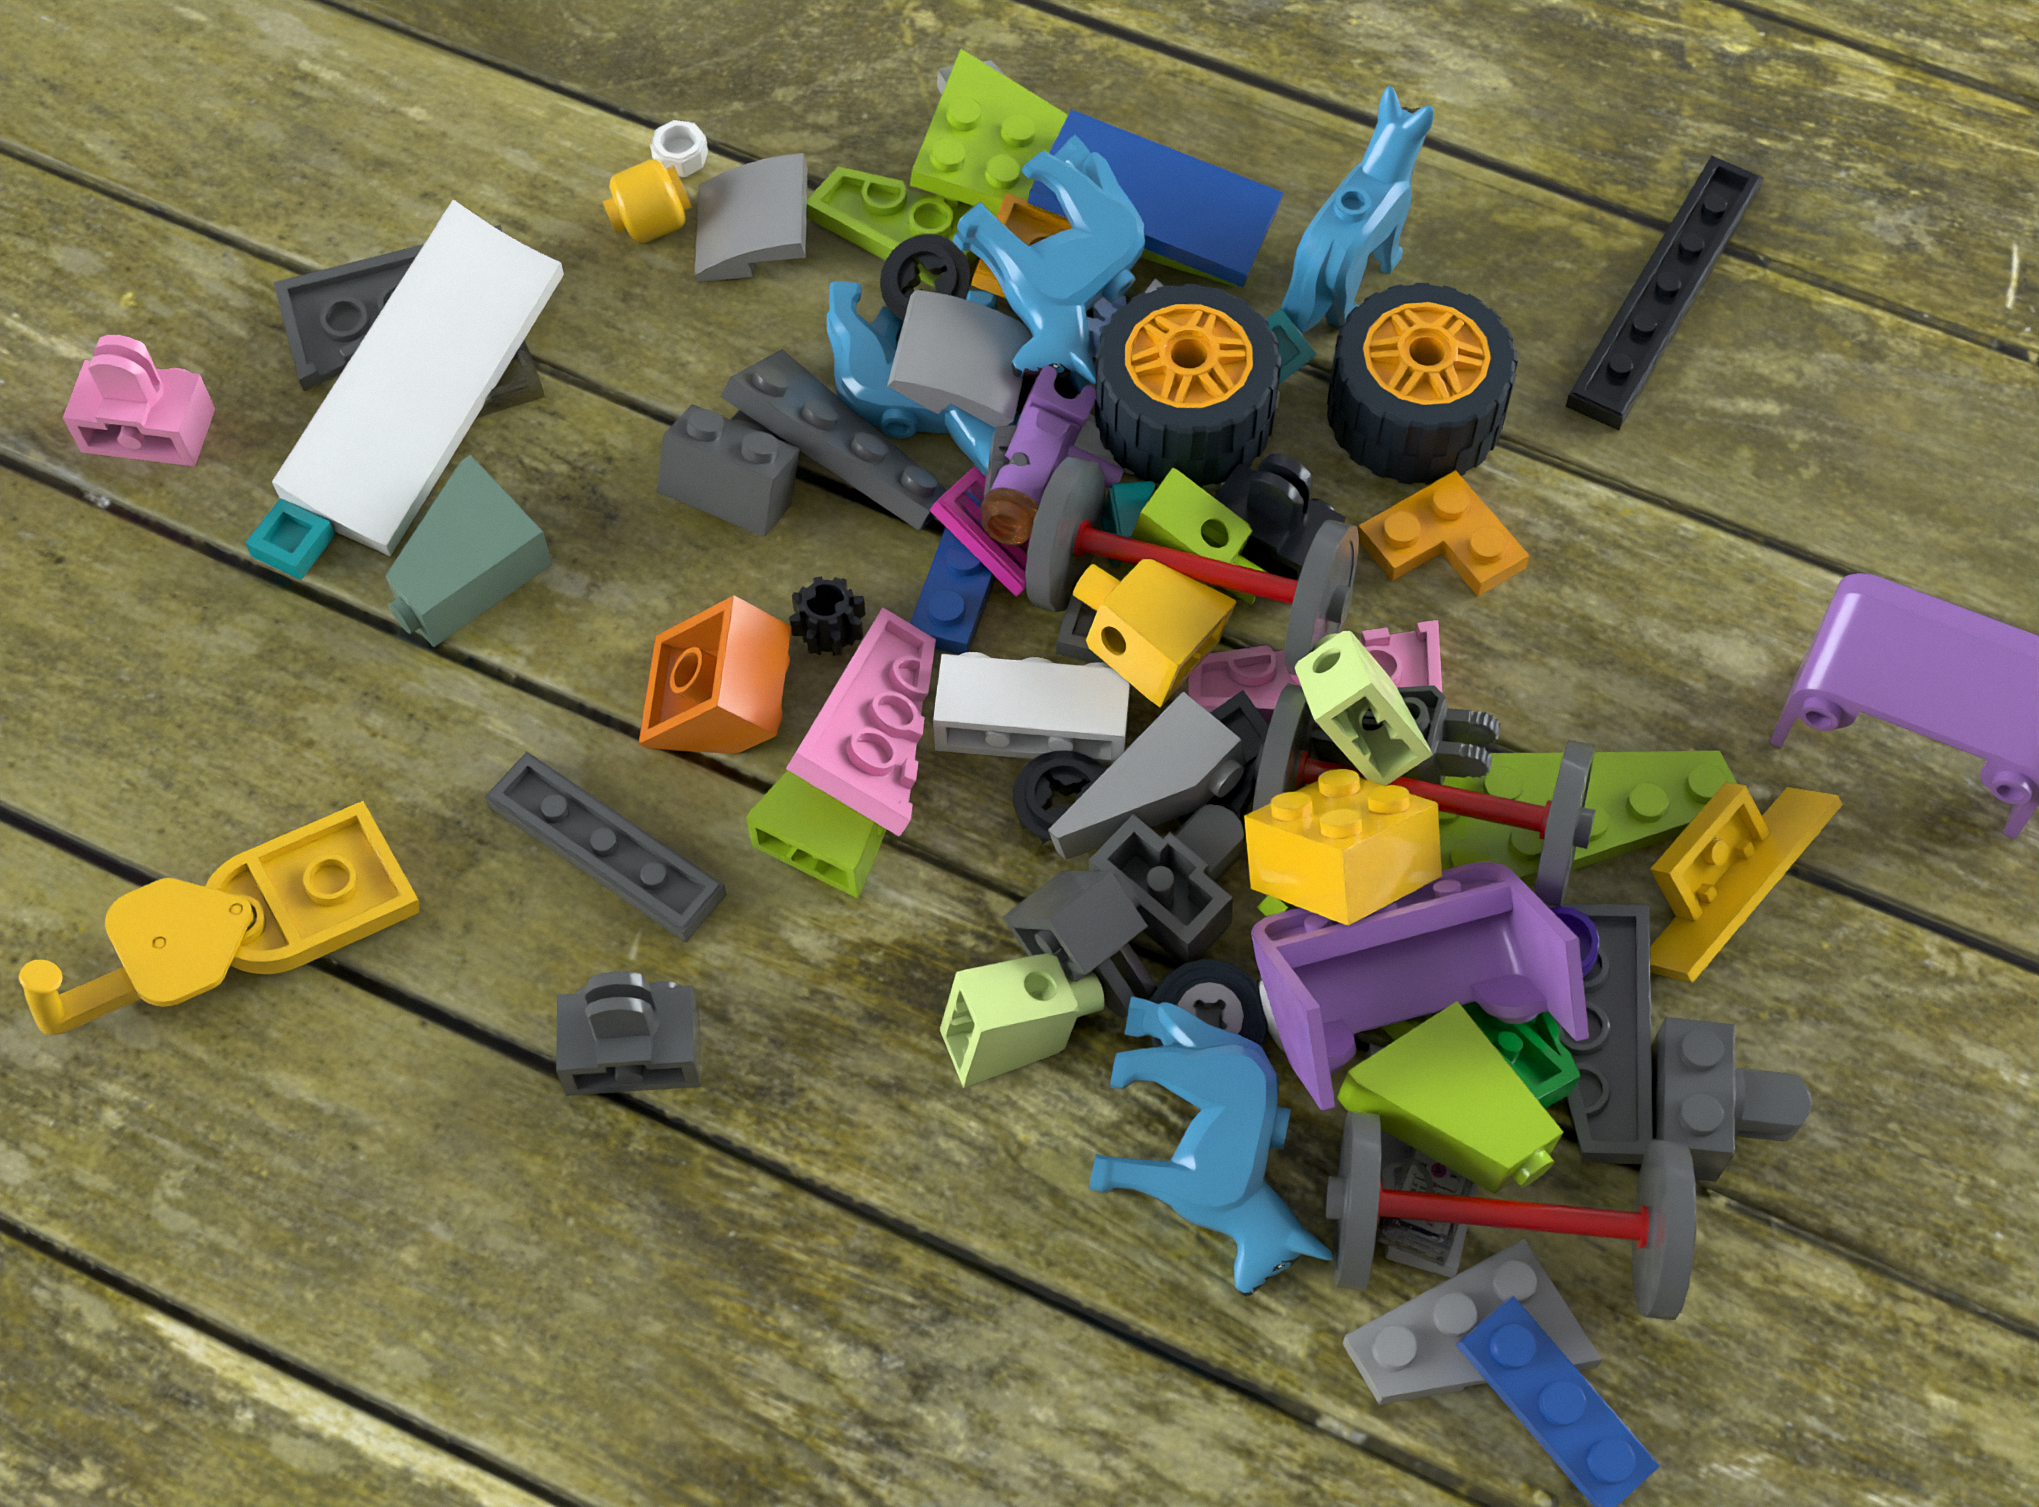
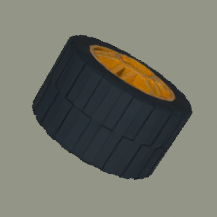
M1415 283L1414 285L1403 286L1400 284L1388 287V290L1380 293L1375 292L1365 298L1360 306L1352 309L1337 335L1326 403L1328 405L1327 418L1329 427L1333 429L1335 433L1334 438L1339 446L1349 453V458L1359 466L1363 465L1371 470V473L1382 478L1388 477L1398 480L1399 483L1432 484L1455 470L1460 476H1463L1469 469L1479 466L1486 459L1489 451L1494 450L1499 440L1516 377L1517 350L1513 347L1514 339L1509 328L1503 325L1501 317L1493 309H1489L1482 304V300L1446 285L1436 286L1429 285L1430 283Z
M1199 284L1158 287L1152 292H1143L1131 299L1130 303L1121 306L1112 315V320L1109 324L1104 326L1096 352L1095 424L1096 428L1100 431V440L1104 448L1113 455V460L1122 468H1127L1133 472L1134 476L1146 482L1149 480L1161 484L1171 469L1175 468L1201 488L1205 485H1218L1225 482L1238 463L1250 467L1252 461L1256 457L1261 456L1267 447V439L1272 434L1281 371V356L1278 354L1279 343L1275 333L1271 332L1268 327L1269 322L1264 316L1252 309L1250 303L1240 297L1236 298L1227 294L1225 290L1215 287H1200Z

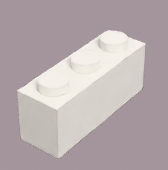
M966 652L960 655L942 654L933 717L935 751L1034 759L1048 752L1067 750L1085 754L1095 759L1101 765L1111 766L1125 752L1130 683L1106 663L1095 662L1081 666L1056 664L1039 657H1030L1020 661L990 658L978 652Z

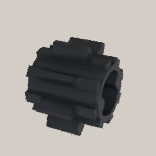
M822 576L813 578V584L808 588L802 586L799 593L793 592L792 602L795 614L789 617L790 626H792L791 634L792 636H802L803 642H807L808 653L821 655L822 651L832 652L833 656L842 655V648L847 644L852 646L855 640H862L863 628L860 619L866 615L863 596H854L852 589L848 590L846 579L834 577L832 581L823 580Z

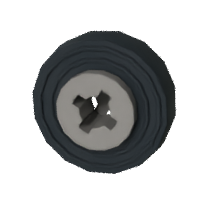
M1209 958L1184 963L1164 977L1152 996L1151 1002L1157 1004L1167 1002L1179 1006L1208 1025L1217 1028L1221 1026L1224 1030L1238 1034L1259 1044L1261 1047L1265 1043L1268 1021L1263 1012L1260 989L1249 974L1232 963ZM1198 1004H1199L1202 1008L1210 1007V1008H1213V1009H1201V1008L1198 1006ZM1151 1036L1154 1047L1164 1046L1160 1039Z

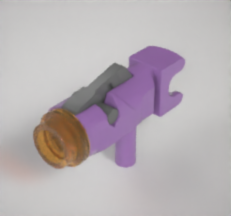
M1051 366L1042 368L1021 411L1017 425L996 427L991 438L984 500L981 504L982 526L990 537L1004 544L1019 545L1031 536L1034 519L1044 490L1055 469L1066 457H1079L1099 462L1104 472L1105 488L1107 489L1111 488L1113 483H1119L1124 469L1074 446L1096 399L1095 388L1087 385L1082 389L1077 398H1064L1054 388L1057 372Z

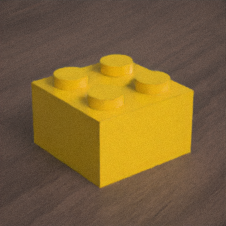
M1335 769L1324 772L1319 776L1318 781L1295 792L1276 795L1272 798L1270 804L1244 816L1251 889L1347 926L1442 877L1438 803L1409 794V791L1401 786L1382 785L1360 778L1358 773L1352 770Z

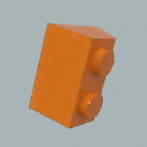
M733 595L656 635L639 744L648 749L738 754L777 736L783 716L781 704L785 673L790 662L788 650L792 626Z

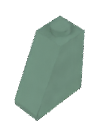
M471 455L459 463L386 574L394 596V600L388 604L392 614L406 632L411 634L418 629L433 647L553 565L543 531Z

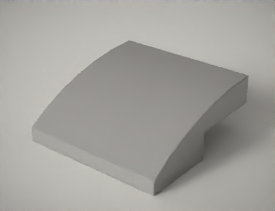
M804 153L782 155L747 163L727 170L699 185L695 278L697 282L753 277L754 262L805 258L808 167Z
M916 290L910 295L887 386L936 414H939L951 403L994 428L1007 426L1014 420L1023 377L1013 375L1011 362L1020 348L1030 341L1033 336L1024 323L997 310L955 296Z

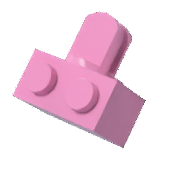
M122 335L100 337L93 352L94 357L91 361L84 360L63 415V420L80 452L195 467L215 411L213 402L200 374L191 373L181 368L156 369L146 346L142 342Z

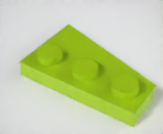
M838 166L807 199L806 218L886 261L890 253L900 243L917 235L935 234L953 241L955 234L959 232L957 229L959 220L974 206L938 194L936 196L908 190L902 180ZM990 211L995 217H997L998 213ZM970 250L963 251L970 261V266L978 256ZM919 263L918 267L921 271L919 276L921 280L935 287L934 282L942 277L941 274L934 276Z

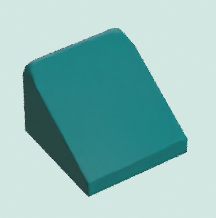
M1154 482L1113 483L1108 490L1104 502L1102 530L1131 538L1140 512L1151 498L1155 487ZM1108 558V563H1111V567L1121 565L1122 561Z

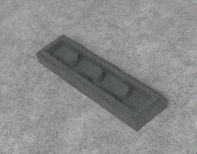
M527 751L485 796L489 808L684 942L690 939L727 895L724 884Z

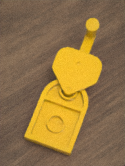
M361 801L232 857L212 874L205 887L175 878H163L119 897L107 911L105 928L123 965L122 968L60 995L57 989L62 983V972L51 961L40 959L26 963L21 968L19 980L24 988L27 1004L39 1030L45 1035H59L140 999L149 1004L162 1007L182 1003L220 985L230 966L254 974H276L293 970L421 913L419 899L364 801Z

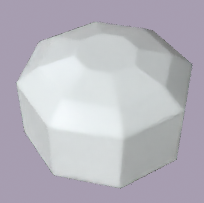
M673 120L657 128L650 145L652 158L661 161L665 168L674 165L679 177H687L702 169L708 154L706 136L695 123Z

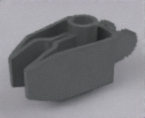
M1435 685L1397 687L1433 754L1401 777L1443 785L1445 776L1481 778V776H1486L1489 773L1492 763V756L1489 755L1490 752H1487L1485 748L1474 745L1476 743L1481 746L1482 744L1489 745V743H1494L1498 739L1501 724L1498 723V719H1495L1493 715L1487 714V712L1449 709L1446 697ZM1370 708L1362 718V727L1367 731L1377 730L1384 725L1382 721L1377 723ZM1324 730L1312 731L1311 739L1319 760L1356 767Z

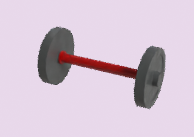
M1066 457L1055 469L1044 490L1029 541L1025 574L1027 597L1034 607L1053 612L1065 611L1077 582L1091 565L1094 555L1137 565L1142 559H1153L1196 581L1292 605L1285 642V666L1289 674L1297 676L1295 671L1296 664L1303 657L1314 651L1316 643L1321 638L1329 634L1341 632L1352 601L1358 560L1359 535L1355 525L1325 520L1316 533L1308 551L1299 580L1101 531L1105 502V479L1099 462L1079 457Z
M1288 683L1281 691L1274 708L1266 740L1260 746L1255 766V780H1257L1253 811L1270 804L1272 798L1276 795L1295 792L1303 788L1305 783L1311 784L1318 781L1322 773L1330 770L1348 769L1357 772L1360 778L1366 779L1356 767L1310 758L1313 744L1311 734L1312 731H1315L1316 721L1312 716L1303 689L1299 685ZM1568 740L1553 800H1547L1545 806L1401 776L1388 784L1404 787L1409 791V794L1437 802L1438 811L1540 832L1539 839L1544 840L1535 894L1545 905L1562 906L1576 847L1588 849L1596 810L1585 808L1592 772L1595 745Z
M1348 1111L1341 1144L1338 1177H1329L1326 1203V1218L1335 1219L1333 1272L1334 1285L1337 1288L1366 1291L1373 1261L1376 1228L1381 1216L1632 1240V1273L1635 1299L1639 1313L1647 1318L1676 1320L1682 1311L1689 1288L1696 1240V1183L1693 1160L1687 1143L1651 1139L1645 1150L1639 1172L1634 1212L1382 1188V1181H1380L1381 1126L1379 1114Z

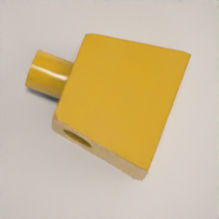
M1142 559L1122 581L1092 564L1080 577L1073 591L1074 597L1097 611L1086 638L1089 649L1160 708L1217 646L1237 603L1231 597L1153 559Z

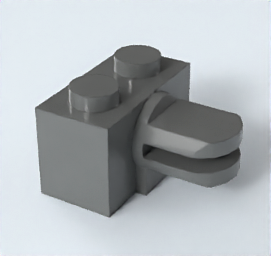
M692 404L663 434L657 492L765 537L791 506L800 448L788 444L787 441L741 410H738L731 419H727L715 411L703 409Z
M1208 804L1201 807L1174 834L1169 833L1164 839L1133 814L1088 860L1089 871H1111L1113 875L1118 874L1132 886L1140 900V906L1137 908V911L1148 926L1143 932L1183 965L1187 962L1199 960L1232 925L1233 897L1221 888L1217 882L1242 857L1245 833L1242 823L1235 813L1219 805Z
M1061 871L1002 917L1029 957L1044 953L1054 954L1058 958L1066 978L1070 981L1077 982L1089 972L1095 973L1103 990L1105 1005L1119 1017H1128L1131 996L1149 1000L1157 989L1156 983L1128 943L1148 926L1137 911V908L1140 906V900L1136 892L1118 874L1113 875L1111 871Z
M613 971L590 977L587 986L577 990L576 994L557 995L556 1071L566 1096L701 1087L700 1012L693 986L682 987L677 983L669 981H658L648 984L642 974Z
M1665 1017L1651 1044L1652 1139L1687 1143L1693 1160L1695 1180L1717 1182L1735 1154V1136L1782 1142L1794 1137L1808 1117L1812 1104L1809 1089L1802 1078L1790 1073L1735 1067V1024Z

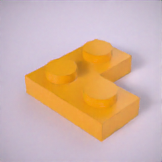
M1456 470L1358 525L1357 530L1359 543L1391 581L1398 579L1441 554L1477 597L1525 570L1530 557Z

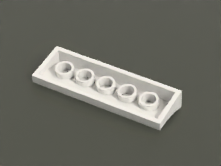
M453 199L273 479L272 483L279 498L331 521L336 533L391 557L564 276L561 262L506 235Z

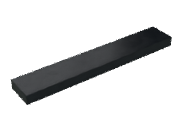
M1714 156L1710 157L1570 391L1566 407L1620 430L1759 192L1764 177Z

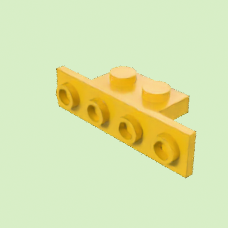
M1725 782L1650 868L1676 916L1650 946V973L1693 983L1843 804L1839 796L1786 787L1768 810L1761 815L1746 785Z

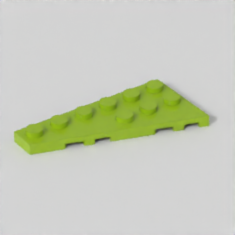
M960 49L912 169L910 186L973 206L981 202L989 211L996 213L999 212L1006 193L1028 200L1030 189L1035 180L1029 179L1022 172V169L1027 162L1041 151L1050 152L1068 115L963 49ZM1143 249L1140 257L1236 288L1238 287L1235 284L1146 249Z
M1720 750L1595 752L1585 808L1596 810L1588 849L1576 847L1571 871L1678 837L1725 782L1737 784ZM1564 752L1490 753L1492 763L1490 771L1486 776H1481V778L1445 776L1443 785L1545 806L1547 800H1553ZM1438 811L1442 871L1470 863L1493 862L1509 867L1526 885L1536 883L1544 840L1539 839L1540 832Z

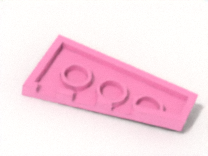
M882 607L786 769L900 837L911 820L913 804L909 803L910 790L917 778L919 762L915 761L917 743L923 735L925 717L921 716L923 701L929 692L936 639Z
M1438 620L1420 622L1416 625V631L1392 635L1389 634L1387 627L1362 631L1361 639L1358 640L1388 674L1396 688L1435 685L1442 693ZM1269 645L1208 654L1188 677V696L1210 713L1244 690L1264 720L1270 725L1274 708L1283 688L1288 683L1299 686L1301 684L1298 676L1289 674L1285 666V650L1274 652Z

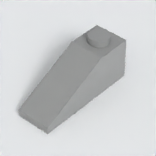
M1183 691L1050 827L1048 831L1057 853L1067 860L1102 847L1133 814L1149 828L1197 811L1205 806L1214 795L1219 798L1225 796L1235 787L1244 773L1245 757L1241 739Z

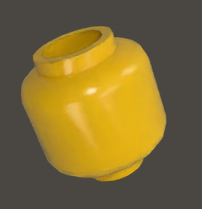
M649 159L614 174L609 183L612 197L602 201L615 232L619 233L627 229L631 238L640 244L650 242L683 227L686 220L685 211L692 208L675 166L672 165L665 168L664 164L657 159Z

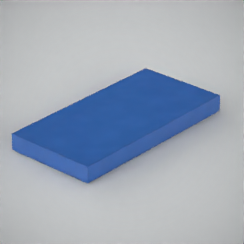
M1071 109L1049 154L1054 156L1072 136L1076 135L1090 153H1099L1107 160L1119 186L1142 218L1145 238L1144 249L1243 288L1280 206L1284 192ZM1035 180L1030 189L1028 203L1067 218L1055 193L1042 182Z

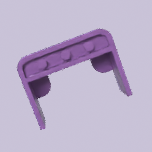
M1856 573L1844 577L1839 582L1799 665L1769 744L1781 748L1796 718L1801 719L1805 724L1814 729L1832 731L1850 726L1855 721L1858 713L1863 712L1985 759L1980 773L1984 785L1999 800L2013 804L2003 834L2016 839L2039 806V636L1876 575Z
M1477 862L1443 870L1442 877L1349 926L1303 908H1297L1268 916L1257 922L1251 931L1256 962L1287 1060L1321 1111L1335 1107L1330 1075L1341 1070L1343 1065L1354 1057L1356 1047L1353 1034L1438 1012L1456 1001L1460 1005L1476 1001L1486 1013L1497 1017L1502 1022L1511 1024L1530 1021L1537 1014L1549 1011L1575 1041L1589 1038L1579 938L1509 867L1499 863Z

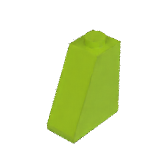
M1458 1001L1350 1069L1337 1096V1099L1348 1111L1379 1114L1381 1130L1493 1194L1514 1180L1521 1188L1526 1187L1548 1171L1554 1164L1550 1153L1563 1134L1561 1128Z

